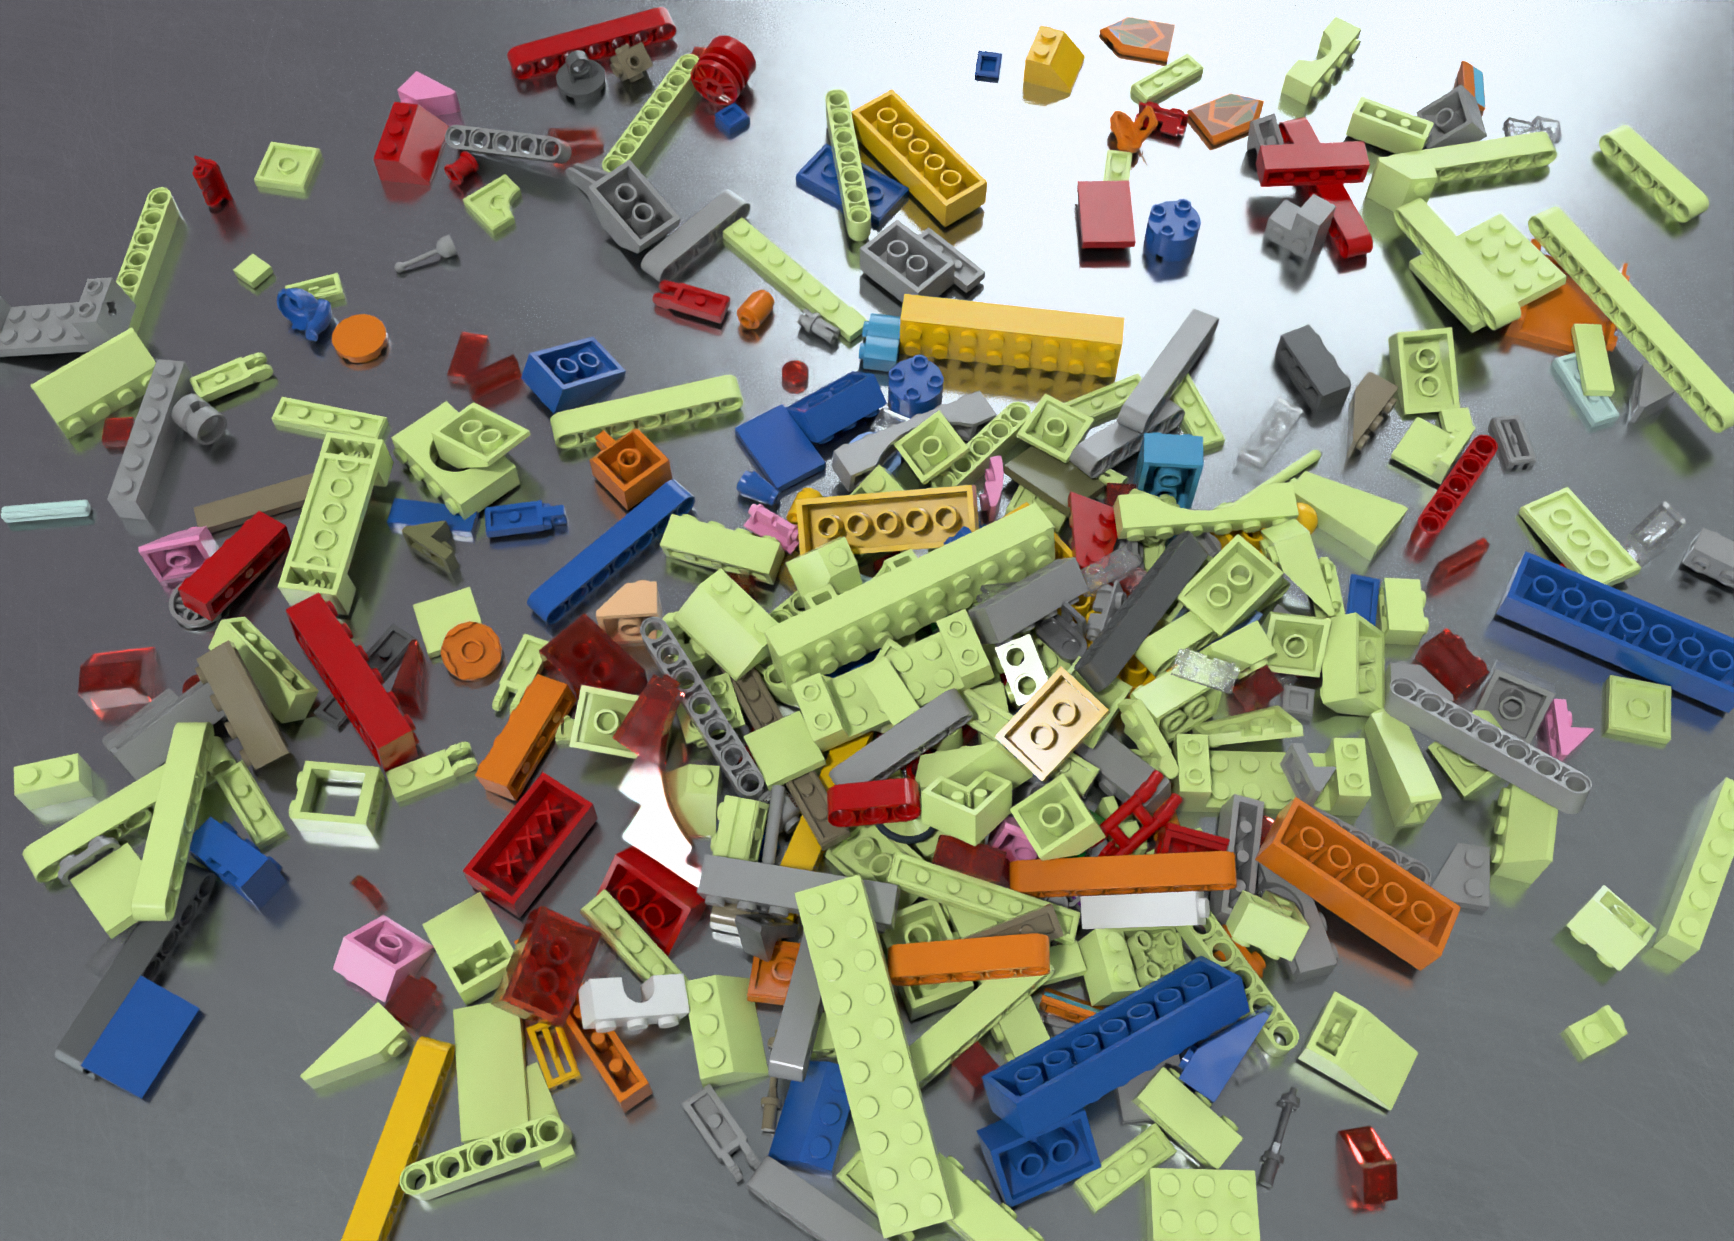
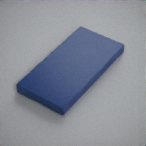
M826 143L796 174V181L842 206L832 147ZM861 162L871 211V223L880 227L909 195V188Z

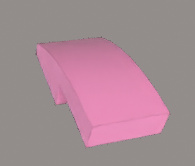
M1001 456L990 457L989 469H985L986 482L984 484V493L979 495L981 510L987 512L989 521L995 520L1001 502L1004 474Z

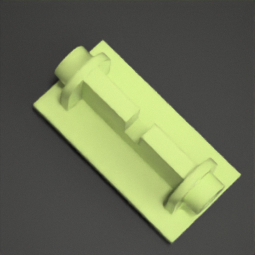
M1321 557L1318 560L1335 615L1329 616L1312 600L1315 617L1330 618L1345 615L1336 566L1328 557Z

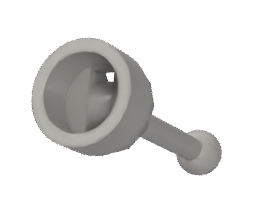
M448 234L437 241L436 249L404 263L397 262L394 268L397 272L401 273L406 267L436 254L447 258L457 255L458 252Z

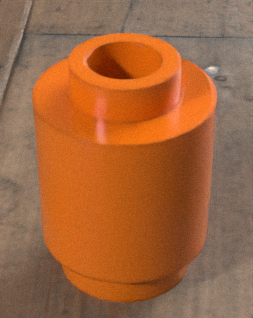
M762 289L753 292L737 309L739 322L746 328H758L773 311L775 301L772 295Z

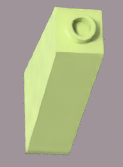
M1307 471L1298 480L1293 478L1290 481L1293 482L1296 503H1306L1316 511L1318 516L1317 527L1369 561L1373 559L1400 526L1408 511V508L1404 505Z
M1385 709L1376 710L1369 716L1364 729L1394 826L1400 827L1425 823L1442 800L1439 788L1409 726L1390 716Z

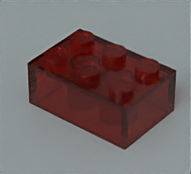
M585 613L539 650L544 668L556 680L568 684L577 700L579 699L581 685L632 695H639L649 687L645 669Z

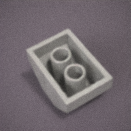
M630 159L611 172L580 163H575L573 168L569 167L566 169V174L570 181L588 195L602 227L620 247L640 253L679 226L681 218Z

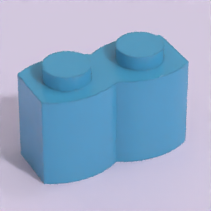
M871 313L869 321H864L862 337H866V343H860L858 359L863 360L864 369L889 372L897 364L900 344V316Z

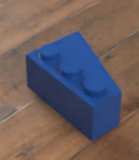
M210 816L194 832L189 850L190 855L209 871L215 873L219 879L255 908L260 910L287 882L280 873L283 867L272 857H266L262 854L260 849L249 839L245 838L243 840L238 837V832L228 822L224 820L220 824Z

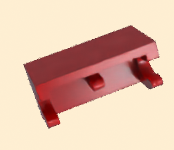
M1166 823L1165 826L1159 828L1154 854L1227 851L1230 839Z

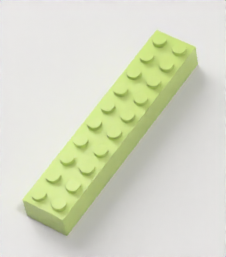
M1035 502L764 630L774 668L787 690L791 691V685L819 672L821 675L830 674L837 668L851 661H857L864 657V655L882 648L888 638L895 641L906 635L914 634L924 626L945 618V616L960 609H966L972 603L985 597L995 595L999 590L1019 582L1055 561L1054 526Z
M860 874L796 892L794 894L883 1237L884 1239L956 1219L864 881Z

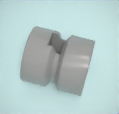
M197 394L185 395L179 399L172 410L171 417L173 422L202 445L213 444L219 440L227 428L226 417Z

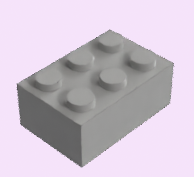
M898 219L860 248V270L901 302H903L904 294L938 297L954 284L955 262Z

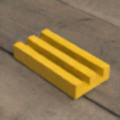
M558 1015L526 1028L550 1092L557 1089L556 1087L559 1085L564 1086L573 1079L578 1080L582 1078ZM552 1025L555 1026L571 1071L565 1073L548 1027ZM541 1030L559 1077L554 1079L536 1035V1032Z

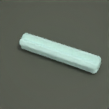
M85 499L4 506L1 510V518L5 523L84 517L90 515L91 505Z

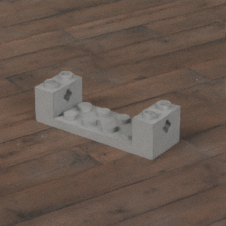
M112 277L87 279L79 302L10 307L0 296V357L91 351L128 330L136 304Z

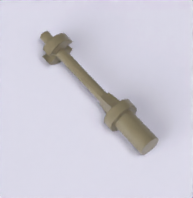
M775 1037L768 1039V1047L773 1048ZM770 1077L767 1097L761 1098V1107H764L761 1130L766 1132L775 1131L777 1109L781 1108V1099L776 1098L777 1078Z

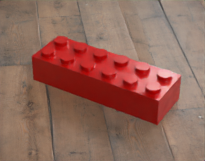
M318 592L285 609L295 640L383 772L385 773L417 758L416 745L419 744V740L414 733L416 727L408 714L402 716L398 709L400 703L392 691L386 692L383 687L385 682L377 668L371 670L367 663L369 658L361 645H354L351 640L354 636L345 622L340 624L336 618L339 615L330 600L325 602Z

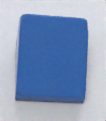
M978 50L975 76L999 79L1003 53Z

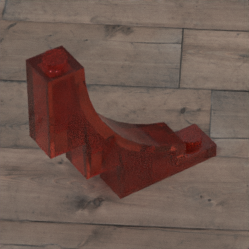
M666 673L663 678L653 674L612 737L638 755L617 787L643 804V807L623 838L698 887L703 864L696 860H693L692 864L688 862L697 846L688 836L677 817L670 798L666 778L667 739L677 708L686 693L678 689L681 683Z

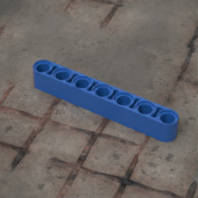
M676 480L667 481L534 590L527 600V606L548 625L555 624L660 537L666 530L671 514L678 516L687 514L695 504V497Z

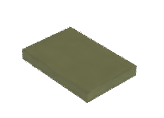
M1035 446L1025 450L1005 464L1003 468L1005 475L1067 517L1071 516L1070 507H1068L1070 491L1094 499L1103 493L1105 488L1104 483L1096 478H1090L1070 461L1064 463Z

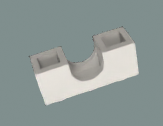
M684 974L651 976L640 985L641 1003L634 1002L627 997L623 989L622 977L589 979L578 989L583 1029L596 1028L597 1033H606L621 1026H627L628 1030L634 1031L644 1029L649 1024H658L659 1028H670L678 1025L679 1020L690 1013Z

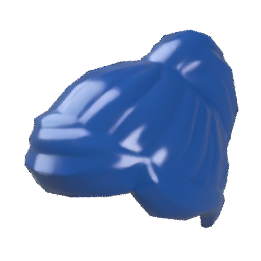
M300 288L281 289L278 292L276 300L278 309L292 323V329L305 331V336L308 340L317 341L318 335L329 326L332 320L330 302L325 299H316L311 293Z

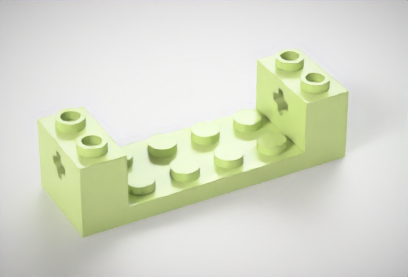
M326 432L278 584L279 590L290 606L319 592L325 602L330 600L333 603L338 614L349 615L356 591L354 584L347 574L373 486L387 487L394 463L384 440Z
M966 609L936 621L940 632L829 681H826L819 672L792 684V690L813 742L819 749L825 752L891 723L860 675L885 658L889 660L919 708H922L947 690L955 688L960 693L994 678L990 663Z
M1176 734L1171 747V753L1176 760V764H1178L1179 772L1176 778L1170 779L1171 794L1176 793L1183 800L1176 811L1220 812L1222 806L1234 794L1263 801V814H1278L1289 801L1296 797L1280 766L1286 752L1209 750L1208 734ZM1333 738L1325 753H1308L1315 767H1336L1314 806L1331 815L1359 816L1371 797L1365 738Z

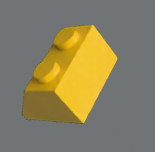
M1040 25L1025 59L1023 81L1071 93L1084 63L1085 55L1065 31Z

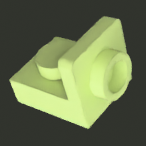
M1605 1005L1596 1013L1568 1026L1564 1030L1583 1059L1617 1043L1628 1034L1621 1016L1614 1012L1609 1005Z

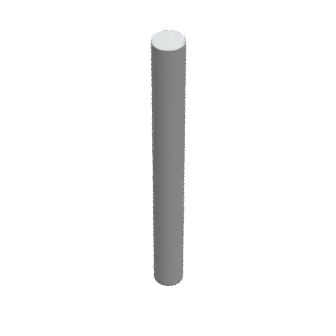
M781 785L772 786L762 863L775 864L785 787ZM756 908V912L768 913V909Z

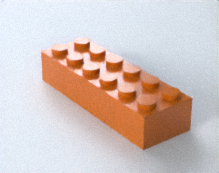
M1297 797L1278 813L1255 858L1256 861L1419 971L1441 957L1461 909L1459 905Z

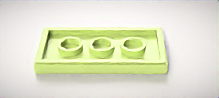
M1568 487L1520 508L1519 515L1567 569L1610 587L1639 574L1641 566Z
M513 998L453 1009L461 1142L467 1144L529 1121L521 1000Z

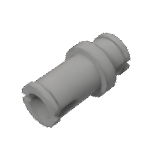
M804 309L802 312L805 315L800 314L797 323L805 327L806 332L810 334L815 333L830 344H833L835 342L833 337L838 338L840 329L823 320L819 313H812L808 309Z

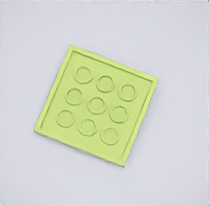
M1501 213L1457 236L1515 298L1520 307L1566 284L1567 276ZM1423 254L1409 261V269L1472 333L1486 326V323Z

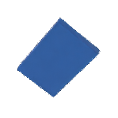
M783 404L735 427V434L771 485L780 492L826 468V462Z
M140 975L80 1066L142 1099L200 1008Z

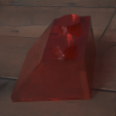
M148 647L93 654L80 666L79 696L91 710L149 703L153 700L156 649Z

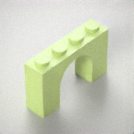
M446 401L391 437L395 447L393 454L402 465L406 463L410 467V471L418 481L423 480L427 484L429 491L435 498L441 497L444 500L445 506L453 515L458 513L466 520L476 511L479 513L520 484L516 466L504 455L488 467H475L459 472L446 471L435 465L439 454L431 432L459 413Z

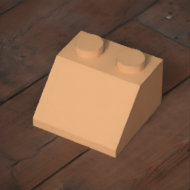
M638 580L635 583H626L596 611L603 645L644 643L640 633L642 622L649 617H659L662 619V607L656 581ZM657 630L650 632L648 638L656 639Z

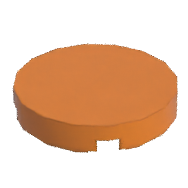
M367 314L353 315L345 318L336 326L332 333V343L338 356L341 358L344 357L353 363L368 362L377 358L384 346L386 348L388 333L382 321L375 316Z
M471 621L458 624L448 631L444 638L445 640L441 647L444 666L453 676L462 681L476 682L486 679L496 671L501 662L502 646L499 637L492 628L485 624Z

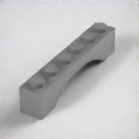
M980 390L970 395L965 394L953 402L940 404L931 411L916 414L911 419L899 424H892L880 432L867 434L858 441L841 445L833 452L832 468L847 491L851 492L879 464L883 466L888 459L899 452L894 443L938 410L941 411L960 438L965 441H970L997 416V413Z

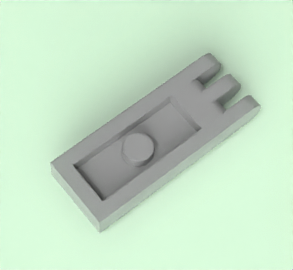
M166 689L104 736L102 744L110 751L111 748L176 700L178 696L171 689Z

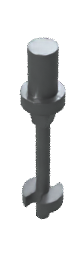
M1295 1087L1290 1088L1289 1094L1282 1093L1280 1100L1285 1105L1277 1136L1272 1150L1264 1151L1263 1160L1265 1164L1259 1183L1267 1187H1273L1278 1167L1284 1163L1285 1158L1280 1155L1281 1144L1292 1108L1298 1109L1301 1103L1300 1098L1296 1097L1297 1088Z

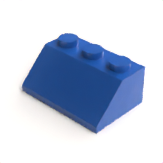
M851 371L789 405L786 409L809 441L823 444L832 440L834 433L840 430L847 431L857 425L856 421L861 418H870L880 412L879 408L885 406L887 402L875 374Z
M810 1061L805 1081L791 1080L770 1147L769 1157L784 1166L833 1180L852 1115L839 1064L829 1061Z
M1084 1108L1077 1110L1069 1118L1060 1120L1044 1129L1041 1134L1028 1139L1024 1138L1003 1120L976 1131L985 1161L1004 1203L1010 1208L1101 1168Z

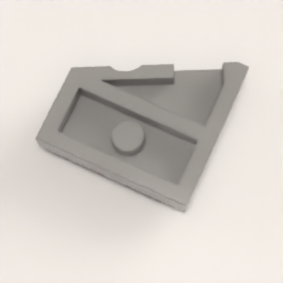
M1457 843L1431 887L1461 908L1487 911L1490 907V847Z

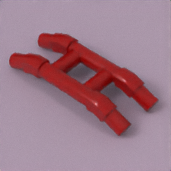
M1154 770L1134 794L1099 825L1106 837L1091 847L1094 848L1102 843L1110 835L1119 848H1116L1106 856L1131 855L1161 826H1165L1176 813V809L1182 803V798L1178 794L1172 793L1165 804H1162L1158 811L1151 816L1142 804H1145L1154 795L1157 787L1164 779L1161 772ZM1133 813L1143 826L1128 838L1118 825Z

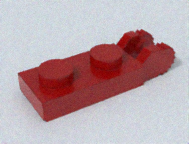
M662 280L658 287L665 294L658 292L652 298L657 306L664 309L671 308L720 324L731 304L729 296L681 282L680 284L672 281L669 282L668 280Z

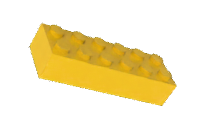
M893 89L851 111L856 138L902 185L909 188V192L944 227L986 203L987 181Z
M975 485L796 499L800 555L838 537L846 538L853 555L940 548L944 546V542L949 537H954L963 526L969 528L971 532L979 529Z

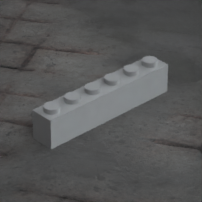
M157 359L107 498L119 518L148 520L179 430V426L172 420V410L179 399L191 394L193 389L189 380L193 376L185 361Z
M705 854L697 893L705 899L706 904L711 906L724 907L726 902L737 904V909L742 911L756 912V908L768 909V914L787 918L788 913L800 915L794 893L848 877ZM863 879L877 932L883 934L885 929L894 930L901 893L898 885Z

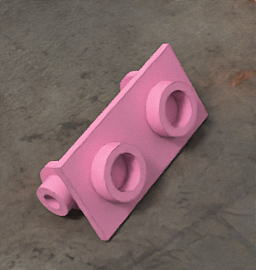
M762 504L751 505L748 511L751 517L744 524V527L760 537L768 535L776 538L781 543L783 550L792 554L799 545L798 525H794L769 511Z

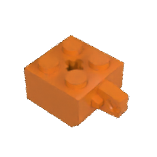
M634 428L616 441L604 430L595 436L596 445L601 451L589 460L592 474L627 510L634 507L672 479L669 459L639 429Z

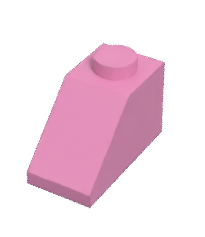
M417 71L397 89L401 103L419 104L434 116L458 113L461 110L456 91Z

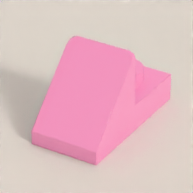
M1553 699L1544 716L1549 754L1561 762H1564L1594 731L1593 728L1571 727L1572 713L1567 709L1566 699Z

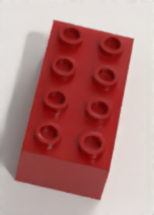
M542 772L463 869L469 885L520 918L598 819L593 803Z

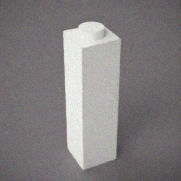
M1204 891L1080 896L1082 929L1206 925V918H1209L1210 915L1209 900L1204 898Z

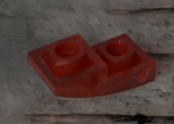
M940 835L932 863L997 884L1000 882L1007 852L981 843L975 847L958 838Z

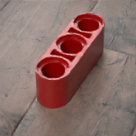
M910 778L838 784L830 787L827 791V819L831 825L836 827L911 821L918 818L921 812L919 784Z

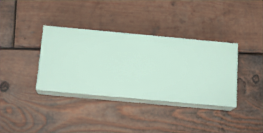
M1571 353L1555 358L1552 362L1554 369L1591 427L1617 421L1620 414L1608 396L1583 395L1576 354Z

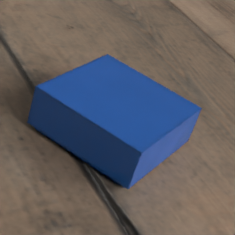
M735 102L715 113V121L730 135L750 124V117Z

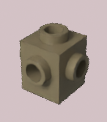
M642 42L632 47H629L627 43L615 49L617 55L609 58L612 63L611 70L620 81L629 79L632 83L644 77L642 72L653 66Z

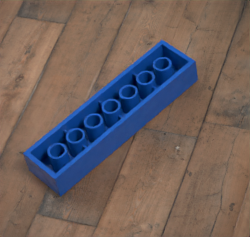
M1525 551L1513 571L1496 612L1497 615L1654 682L1671 686V689L1724 712L1729 713L1734 708V638Z
M1203 956L1197 957L982 1076L992 1112L1026 1139L1041 1134L1049 1126L1069 1118L1077 1110L1098 1101L1105 1094L1126 1085L1138 1075L1154 1069L1159 1063L1182 1053L1187 1047L1208 1038L1215 1031L1236 1022L1238 1018L1249 1013L1250 1009L1242 978Z

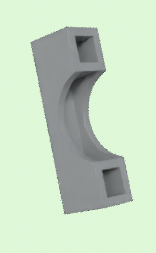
M1258 862L1256 882L1260 893H1264L1266 890L1294 902L1310 927L1292 962L1285 959L1293 982L1296 983L1331 974L1338 964V951L1335 944L1329 942L1326 934L1327 923L1324 915L1321 912L1318 913L1315 900Z

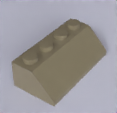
M228 640L196 659L199 666L195 668V671L203 685L209 682L214 694L210 695V699L218 712L224 710L229 720L224 725L233 740L236 738L240 740L244 749L240 750L239 753L247 767L253 765L255 770H258L292 753L234 643Z

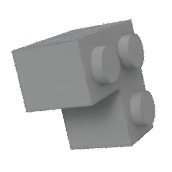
M1315 194L1301 208L1285 199L1268 218L1264 236L1308 261L1325 242L1336 206Z

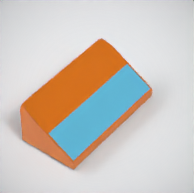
M1462 61L1457 72L1458 86L1462 85L1476 98L1479 110L1485 111L1483 72L1470 63Z
M1045 988L1039 1005L1040 1011L1077 1024L1106 1008L1103 1006H1092L1091 1002L1050 988Z

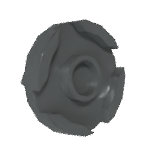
M580 50L571 52L567 56L566 63L558 70L556 75L558 91L565 98L567 96L573 97L576 102L590 101L601 95L600 90L603 87L606 88L607 85L603 67L594 60L588 59L587 54Z

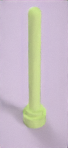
M1316 449L1312 450L1235 502H1223L1213 510L1226 508L1242 502L1253 495L1264 484L1286 482L1319 460L1321 452Z

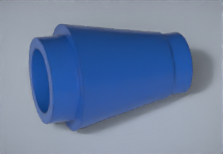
M746 470L736 487V490L741 492V496L772 507L780 495V491L776 490L775 487L755 471L750 472Z

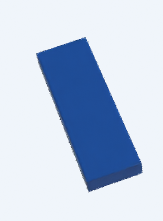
M394 498L387 524L391 528L403 529L406 526L446 521L452 535L473 538L480 513L476 511L464 520L458 513L453 515L445 504Z

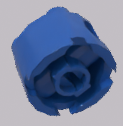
M1183 198L1164 201L1151 207L1144 236L1145 247L1150 254L1155 257L1157 254L1163 256L1162 260L1168 262L1181 261L1192 254V250L1195 249L1201 219L1189 200Z
M915 355L913 358L900 361L889 370L888 405L892 413L902 420L906 421L907 418L911 419L916 414L931 411L942 403L944 378L939 367L928 361L927 357Z

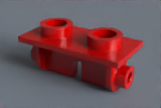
M1139 102V114H1136L1135 120L1146 106H1151L1158 123H1162L1160 133L1175 137L1184 135L1185 128L1188 125L1189 114H1185L1184 111L1178 108H1162L1154 102ZM1148 116L1143 121L1142 128L1147 129L1149 125Z
M195 155L194 159L197 165L194 167L192 174L199 188L203 190L202 194L206 204L211 208H217L224 198L232 201V195L221 173L220 166L211 159H204Z

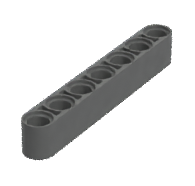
M1189 530L1182 532L1172 540L1076 663L1074 669L1094 692L1102 691L1112 683L1207 558L1208 552Z
M187 861L174 918L171 921H140L59 1043L55 1052V1059L83 1074L91 1073L80 1065L139 976L141 975L153 982L211 893L216 882L215 873Z

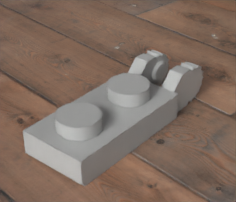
M710 1084L681 1103L683 1109L720 1162L723 1161L736 1182L744 1178L741 1169L730 1157V1154L740 1148L746 1161L754 1169L758 1168L761 1163L747 1143L748 1138Z

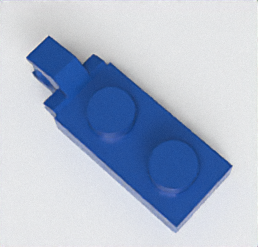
M542 500L485 508V529L488 538L544 531L545 529H551L552 526L567 523V513L564 505L550 506L549 503H542Z

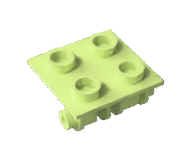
M724 673L702 680L732 728L736 729L746 726L729 674ZM694 683L689 684V685H686V686H683V687H680V688H682V689L691 688ZM670 690L673 702L677 703L676 711L686 744L694 743L697 744L698 748L706 747L707 744L673 690ZM700 704L695 708L694 712L705 714L709 711L710 706ZM716 729L711 733L710 737L726 731Z

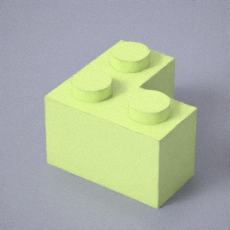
M985 770L966 787L940 775L921 792L922 823L976 847L1011 814L1012 781Z
M1243 890L1226 922L1232 940L1244 947L1253 945L1260 948L1270 958L1279 960L1282 957L1291 962L1310 928L1294 902L1266 890L1262 898Z

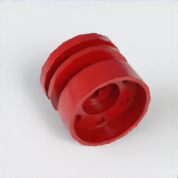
M719 35L712 39L703 55L694 65L690 72L691 81L700 95L708 101L717 105L728 106L736 101L744 86L755 72L756 60L748 47L738 39Z

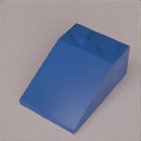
M592 336L529 353L521 379L552 413L556 414L576 408L623 377L626 370Z
M1267 1004L1207 1038L1199 1047L1192 1045L1178 1065L1184 1070L1179 1079L1212 1102H1215L1271 1015L1274 1007Z

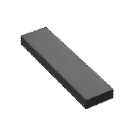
M392 623L366 653L369 658L367 662L371 670L377 668L384 679L417 640ZM332 694L314 712L315 716L338 731L348 721L347 716Z

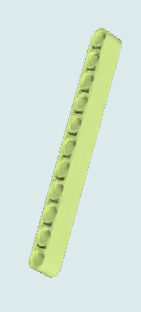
M1556 206L1531 216L1528 221V228L1534 238L1701 420L1716 433L1723 432L1734 426L1733 392L1574 222Z

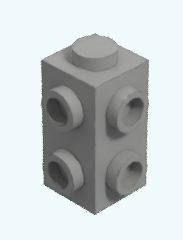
M1703 527L1691 542L1682 564L1696 572L1712 577L1726 586L1734 588V541Z

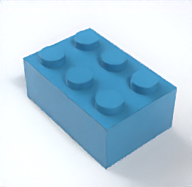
M1160 432L1144 433L1133 478V489L1135 488L1157 497L1168 494L1176 499V503L1180 508H1191L1204 466L1203 436H1193L1190 434L1172 435Z

